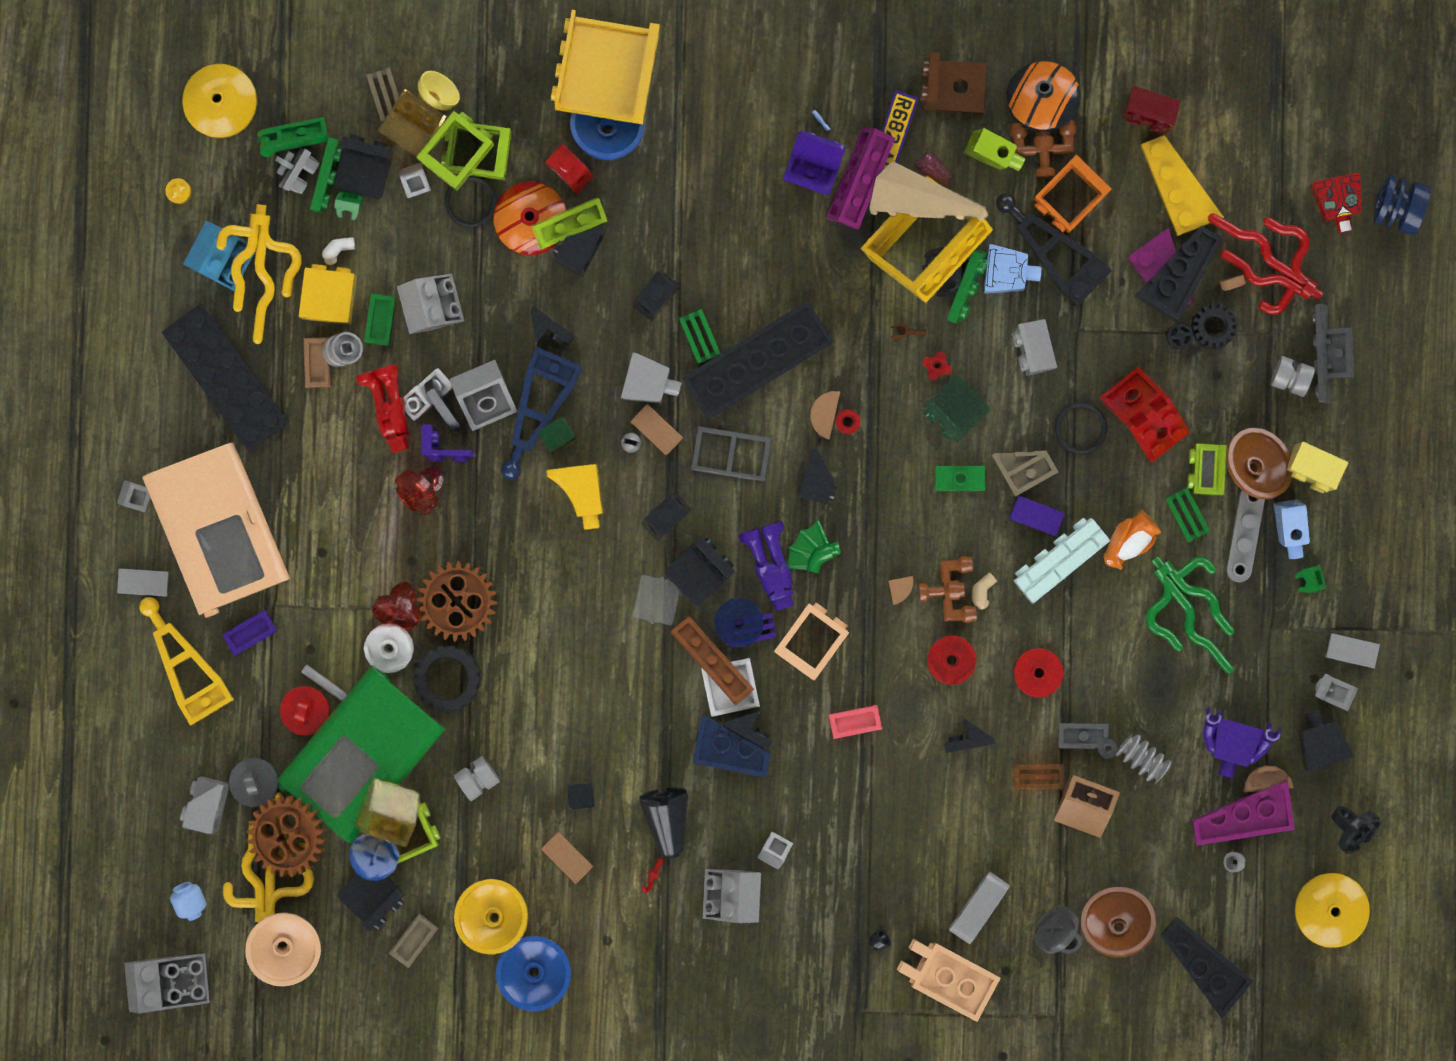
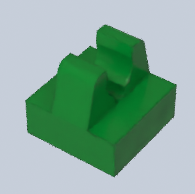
M340 190L335 199L334 206L337 216L342 218L344 210L352 213L351 220H355L362 207L364 196Z
M1321 565L1303 569L1295 575L1296 579L1304 578L1306 582L1305 586L1298 588L1299 592L1313 593L1326 589Z

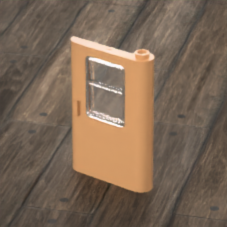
M234 442L142 477L199 615L204 614L205 618L219 613L218 608L290 580Z

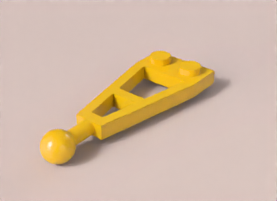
M153 597L144 598L139 605L140 611L143 615L151 618L157 631L153 632L177 704L190 726L232 702L234 698L222 678L172 623L165 624L158 612V601ZM168 633L185 650L172 659L163 639V636ZM192 657L214 683L185 700L174 667Z

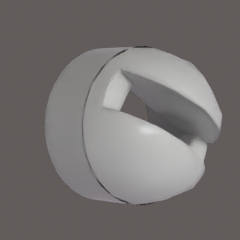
M627 433L623 436L621 445L626 452L634 453L639 450L641 440L635 433ZM625 439L636 441L637 446L626 444Z
M1230 852L1224 858V867L1229 872L1242 871L1245 868L1246 859L1240 853ZM1233 859L1237 860V864H1233Z

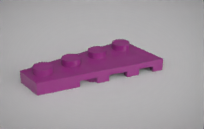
M1284 780L1192 819L1195 844L1198 846L1295 830L1288 781Z

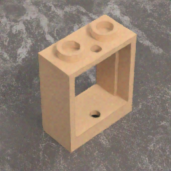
M815 603L813 606L811 604L806 606L774 650L775 653L814 681L849 634L845 630L848 625L837 617L831 620L825 615L827 610L818 603ZM810 612L840 633L815 669L785 648Z

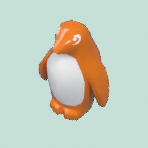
M1142 509L1134 518H1128L1117 525L1116 530L1111 536L1108 548L1104 553L1103 558L1106 565L1122 570L1124 561L1147 552L1155 543L1156 535L1160 534L1161 530Z

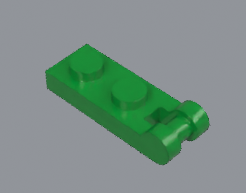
M324 117L266 128L257 133L258 141L261 143L259 146L260 154L263 157H270L279 151L328 142Z

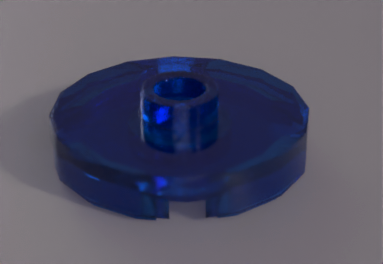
M743 598L730 599L723 603L716 612L714 620L715 631L719 638L727 645L737 648L746 647L754 643L761 635L764 625L763 615L758 606L750 600ZM737 618H741L744 622L740 628L734 625V620Z

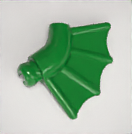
M816 520L810 528L800 530L797 541L792 546H788L789 559L786 564L789 565V570H807L819 573L820 567L824 562L833 559L835 555L841 554L840 545L838 542H833L832 544L828 542L820 521Z

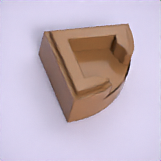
M913 576L888 581L893 605L902 602L908 597L913 587Z

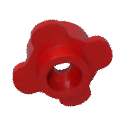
M937 352L936 356L926 357L923 360V366L927 367L928 377L931 380H937L938 376L948 375L951 372V366L947 364L945 360L946 355L943 352Z

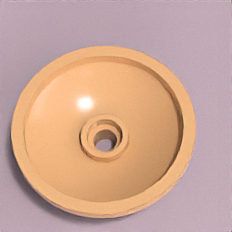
M277 913L265 917L252 928L246 941L245 952L250 969L260 980L275 986H290L303 981L314 971L320 958L321 946L316 930L307 920L291 913ZM284 941L287 945L284 948H280L278 943Z

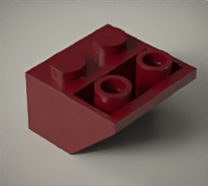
M1133 86L1122 117L1127 118L1126 122L1135 126L1144 124L1150 126L1149 130L1158 134H1164V131L1169 132L1174 127L1181 101Z

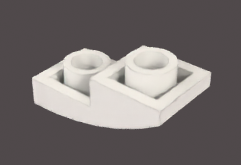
M439 368L435 369L418 386H415L403 397L405 411L413 421L417 420L433 406V403L425 393L424 383L432 379L443 396L453 389L451 382Z

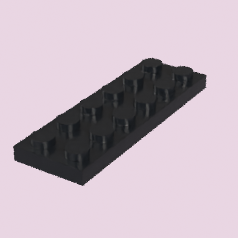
M807 300L684 376L682 380L707 420H710L830 346L834 341Z
M202 303L161 332L248 452L289 423Z

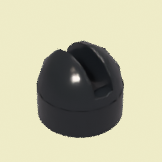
M878 929L870 936L869 945L874 946L875 951H882L891 945V940L884 930Z

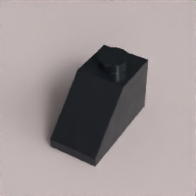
M812 448L798 497L827 505L828 500H834L837 487L833 486L834 479L818 450Z

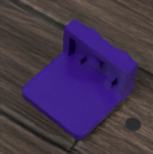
M799 131L783 180L829 196L845 152V146L837 141L816 136L812 132Z

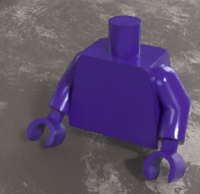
M1210 708L1206 709L1207 719L1202 735L1206 748L1211 753V757L1222 760L1219 775L1233 778L1236 764L1248 767L1249 764L1256 763L1267 753L1273 742L1280 737V727L1277 732L1270 731L1272 723L1267 724L1264 734L1262 729L1222 719L1220 709H1218L1216 715H1210Z

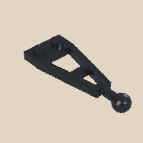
M1001 194L996 200L998 210L1003 213H1009L1020 223L1016 227L1057 288L1078 307L1112 270L1093 252L1034 214L1030 213L1026 216L1015 206L1016 201L1011 194ZM1031 223L1052 236L1042 248L1038 246L1027 230ZM1058 241L1088 259L1066 283H1064L1046 257L1048 251Z

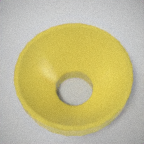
M426 71L421 75L417 86L423 101L422 103L427 108L447 111L457 105L460 100L459 91L449 78L435 71Z

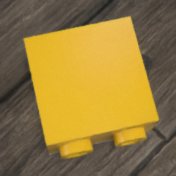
M312 264L311 268H305L299 317L306 320L351 325L357 276L351 273V269L336 267V271L326 270L327 266Z

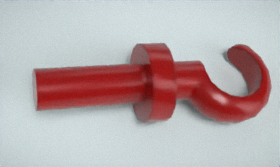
M659 857L652 871L648 870L647 873L650 874L647 879L648 886L646 888L642 886L641 888L644 893L651 891L654 884L653 880L659 878L660 875L657 873L664 859Z

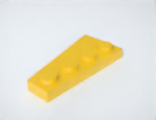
M1165 135L1140 145L1177 236L1210 224L1208 215L1211 213L1224 218Z

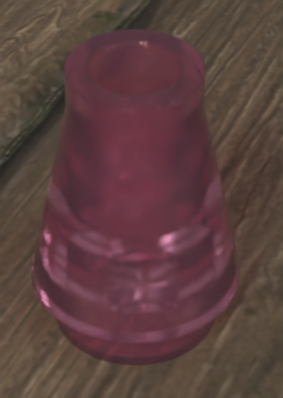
M928 151L915 166L919 169V173L926 177L929 176L942 186H945L953 176L935 153L931 154Z

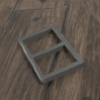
M698 426L693 462L690 469L765 482L771 438ZM702 432L732 437L726 471L697 466ZM736 438L766 442L760 476L731 472Z

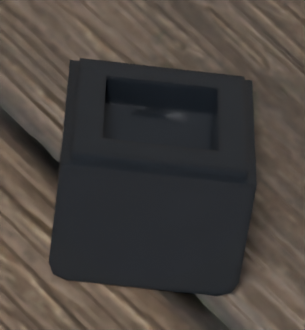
M593 782L567 785L569 810L595 807Z

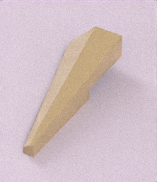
M893 161L876 177L869 208L873 215H877L878 212H888L890 216H897L898 213H909L911 217L945 218L946 215H954L957 219H964L965 216H974L979 220H984L988 216L985 207Z

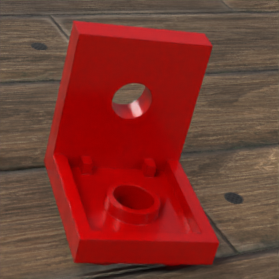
M1139 367L1100 396L1102 402L1129 428L1142 452L1151 463L1190 433L1170 397ZM1138 394L1134 400H1129L1130 397ZM1161 427H1163V429L1161 430V432H1159V433L1157 434V431H1158Z

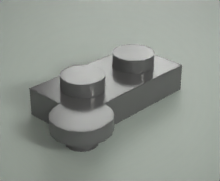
M1058 723V748L1098 749L1100 756L1107 759L1114 757L1118 750L1115 741L1108 739L1109 724Z

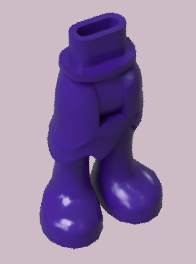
M783 521L761 527L773 563L767 561L759 528L738 534L740 542L748 545L756 561V564H753L756 569L755 572L759 576L764 591L770 596L768 599L773 602L775 611L794 605L791 597L794 593L790 591L792 589L791 572L789 565L785 562L779 539L780 534L784 530Z

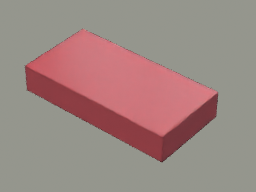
M877 705L829 714L833 739L882 729Z

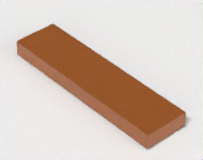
M690 616L671 631L675 639L735 706L754 691L751 684Z

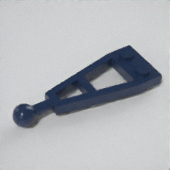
M536 347L526 371L511 444L516 445L511 459L506 461L501 467V473L504 478L508 480L518 478L521 472L519 463L524 451H531L540 438L538 432L549 425L575 386L582 366ZM534 373L565 386L546 415L527 407ZM525 415L541 421L528 442L520 439Z

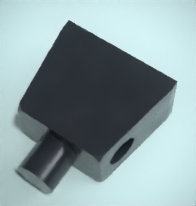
M663 270L657 271L637 296L633 307L653 322L681 285Z
M673 492L643 520L641 525L659 541L692 509L676 492Z
M1320 709L1306 713L1309 728L1299 731L1305 771H1311L1354 757L1336 721L1332 720L1324 723Z

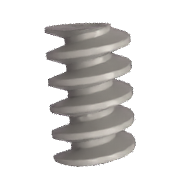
M1130 734L1118 748L1115 756L1124 753V763L1133 760L1131 769L1140 766L1138 774L1142 775L1147 772L1146 781L1148 782L1155 778L1156 784L1168 771L1172 761L1168 759L1162 762L1164 754L1159 753L1155 756V747L1147 750L1148 741L1145 740L1139 744L1141 736L1137 734L1131 737L1132 734Z

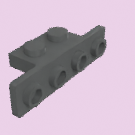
M1316 304L1312 314L1313 323L1316 325V335H1314L1313 344L1314 348L1317 349V359L1314 362L1315 373L1318 374L1315 394L1316 398L1319 399V403L1331 404L1330 379L1354 378L1352 328L1328 329V306Z

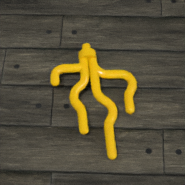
M260 204L256 205V214L250 213L249 227L228 225L218 233L216 242L217 248L223 250L226 248L228 236L248 237L246 248L235 257L231 265V276L235 283L233 309L236 312H240L243 309L245 281L241 274V267L256 250L255 271L265 286V292L258 301L253 332L255 344H260L263 340L266 309L272 301L275 292L274 282L265 270L266 247L276 252L288 253L292 258L291 265L283 278L282 295L284 297L291 296L293 279L300 270L302 263L301 254L294 245L271 239L268 230L270 216L265 215L267 205Z
M279 792L274 795V799L276 800L277 797L282 796V794ZM248 834V840L252 839L253 835ZM299 843L301 847L306 848V843ZM248 844V849L242 858L241 867L243 875L255 888V898L234 897L233 885L230 882L224 883L223 896L227 904L232 907L255 908V922H259L265 917L275 914V904L279 899L283 897H299L308 893L313 886L314 876L311 868H306V872L302 873L304 882L301 886L283 887L275 890V873L271 874V866H269L265 872L264 889L261 879L251 868V863L257 852L250 853V850L254 848V844ZM280 847L278 854L284 858V850Z

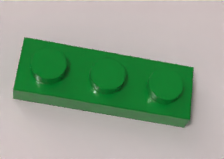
M328 138L310 210L315 213L323 214V210L328 209L331 195L328 194L330 185L334 186L337 171H334L336 161L340 162L343 151L340 147L341 143L337 139Z
M979 249L972 252L949 312L948 321L956 324L966 320L971 309V306L968 305L971 296L974 297L979 288L977 280L980 273H984L988 264V260H986L987 252Z

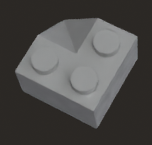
M202 776L198 777L197 781H193L190 789V795L193 796V799L187 806H183L180 820L184 821L182 827L208 834L218 832L229 791V783Z

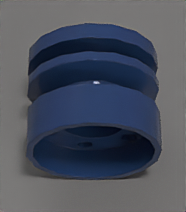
M1389 174L1381 186L1375 201L1373 223L1381 225L1386 215L1385 227L1390 228L1395 219H1399L1398 231L1414 236L1418 232L1425 215L1431 186L1413 182L1409 190L1406 191V179L1400 178L1395 187L1396 176Z

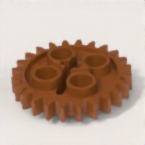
M457 561L456 568H453L452 564L447 562L446 570L440 565L437 566L438 574L432 571L429 572L432 577L431 581L427 579L422 580L427 585L426 589H418L424 594V597L417 598V601L423 602L424 606L417 610L425 611L426 613L421 618V621L429 619L430 623L427 629L435 626L434 635L437 636L444 632V640H447L450 634L453 635L454 641L458 640L459 635H462V638L466 641L468 633H471L473 637H477L475 629L478 628L484 632L483 622L492 623L487 617L488 614H496L490 607L491 605L498 604V602L491 600V597L496 595L497 592L489 591L488 589L494 583H485L484 580L488 575L485 573L479 576V567L470 571L471 563H467L465 568H462L461 562ZM455 577H461L464 580V588L460 591H455L452 588L451 583ZM443 584L449 588L454 596L463 597L461 603L472 613V618H469L459 606L453 607L451 605L454 601L442 589ZM439 593L446 597V604L441 608L436 607L433 603L434 596ZM472 595H478L481 599V605L477 609H472L468 605V600ZM454 612H460L463 616V622L459 626H454L450 622V616Z
M282 795L277 797L276 800L274 798L267 800L268 805L266 803L259 806L261 811L253 812L256 819L248 822L254 828L246 832L253 835V838L248 840L247 843L254 844V848L250 850V853H258L255 861L263 860V869L271 866V874L279 870L280 877L287 875V872L292 877L297 872L302 874L306 872V868L314 867L313 862L320 860L317 853L325 851L320 844L327 841V839L320 837V834L324 833L326 829L319 828V824L323 822V819H315L318 810L310 812V803L302 806V798L294 802L292 795L288 796L286 800ZM289 814L293 815L296 819V825H292L289 822ZM268 824L273 826L274 835L268 832ZM288 833L289 838L285 839L284 834ZM299 837L305 840L306 848L300 846ZM278 847L284 850V858L279 856L277 852Z

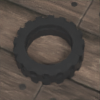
M439 646L431 649L421 657L414 671V686L418 696L427 706L438 711H455L467 706L475 698L480 687L481 674L477 662L468 652L455 646ZM442 658H453L459 661L465 667L468 674V683L465 690L453 699H442L435 696L427 684V673L430 666Z

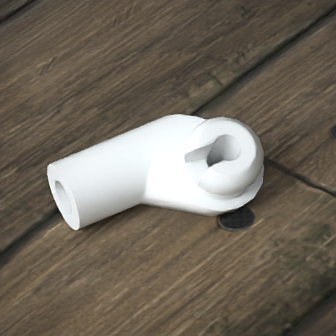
M354 237L332 240L322 252L325 264H335L337 256L341 251L355 250Z

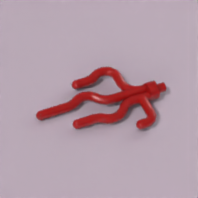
M1214 213L1208 215L1210 223L1241 240L1256 241L1261 248L1264 261L1273 269L1284 274H1271L1265 277L1257 276L1245 260L1228 250L1221 251V258L1239 268L1246 280L1251 284L1259 287L1280 284L1287 288L1276 305L1261 301L1258 304V308L1261 311L1270 315L1282 313L1295 293L1306 300L1311 296L1319 301L1323 292L1316 288L1317 282L1306 277L1301 271V262L1310 246V238L1305 230L1296 225H1283L1270 217H1266L1263 220V224L1276 233L1294 235L1299 238L1300 245L1293 256L1290 267L1272 255L1270 244L1262 233L1255 230H1242Z

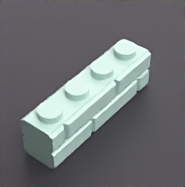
M1083 517L1072 526L1075 530L1069 536L1065 533L1053 542L1056 545L1049 552L1044 549L1034 557L1037 562L1030 567L1025 564L1015 573L1017 578L1013 580L1014 583L1032 604L1110 542V539L1092 518L1086 521Z

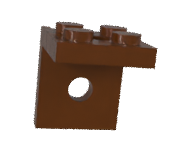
M930 52L928 59H924L922 66V78H926V84H923L921 87L920 102H925L924 110L983 114L986 63L940 61V53ZM956 81H963L967 85V91L963 94H958L954 91L953 84Z

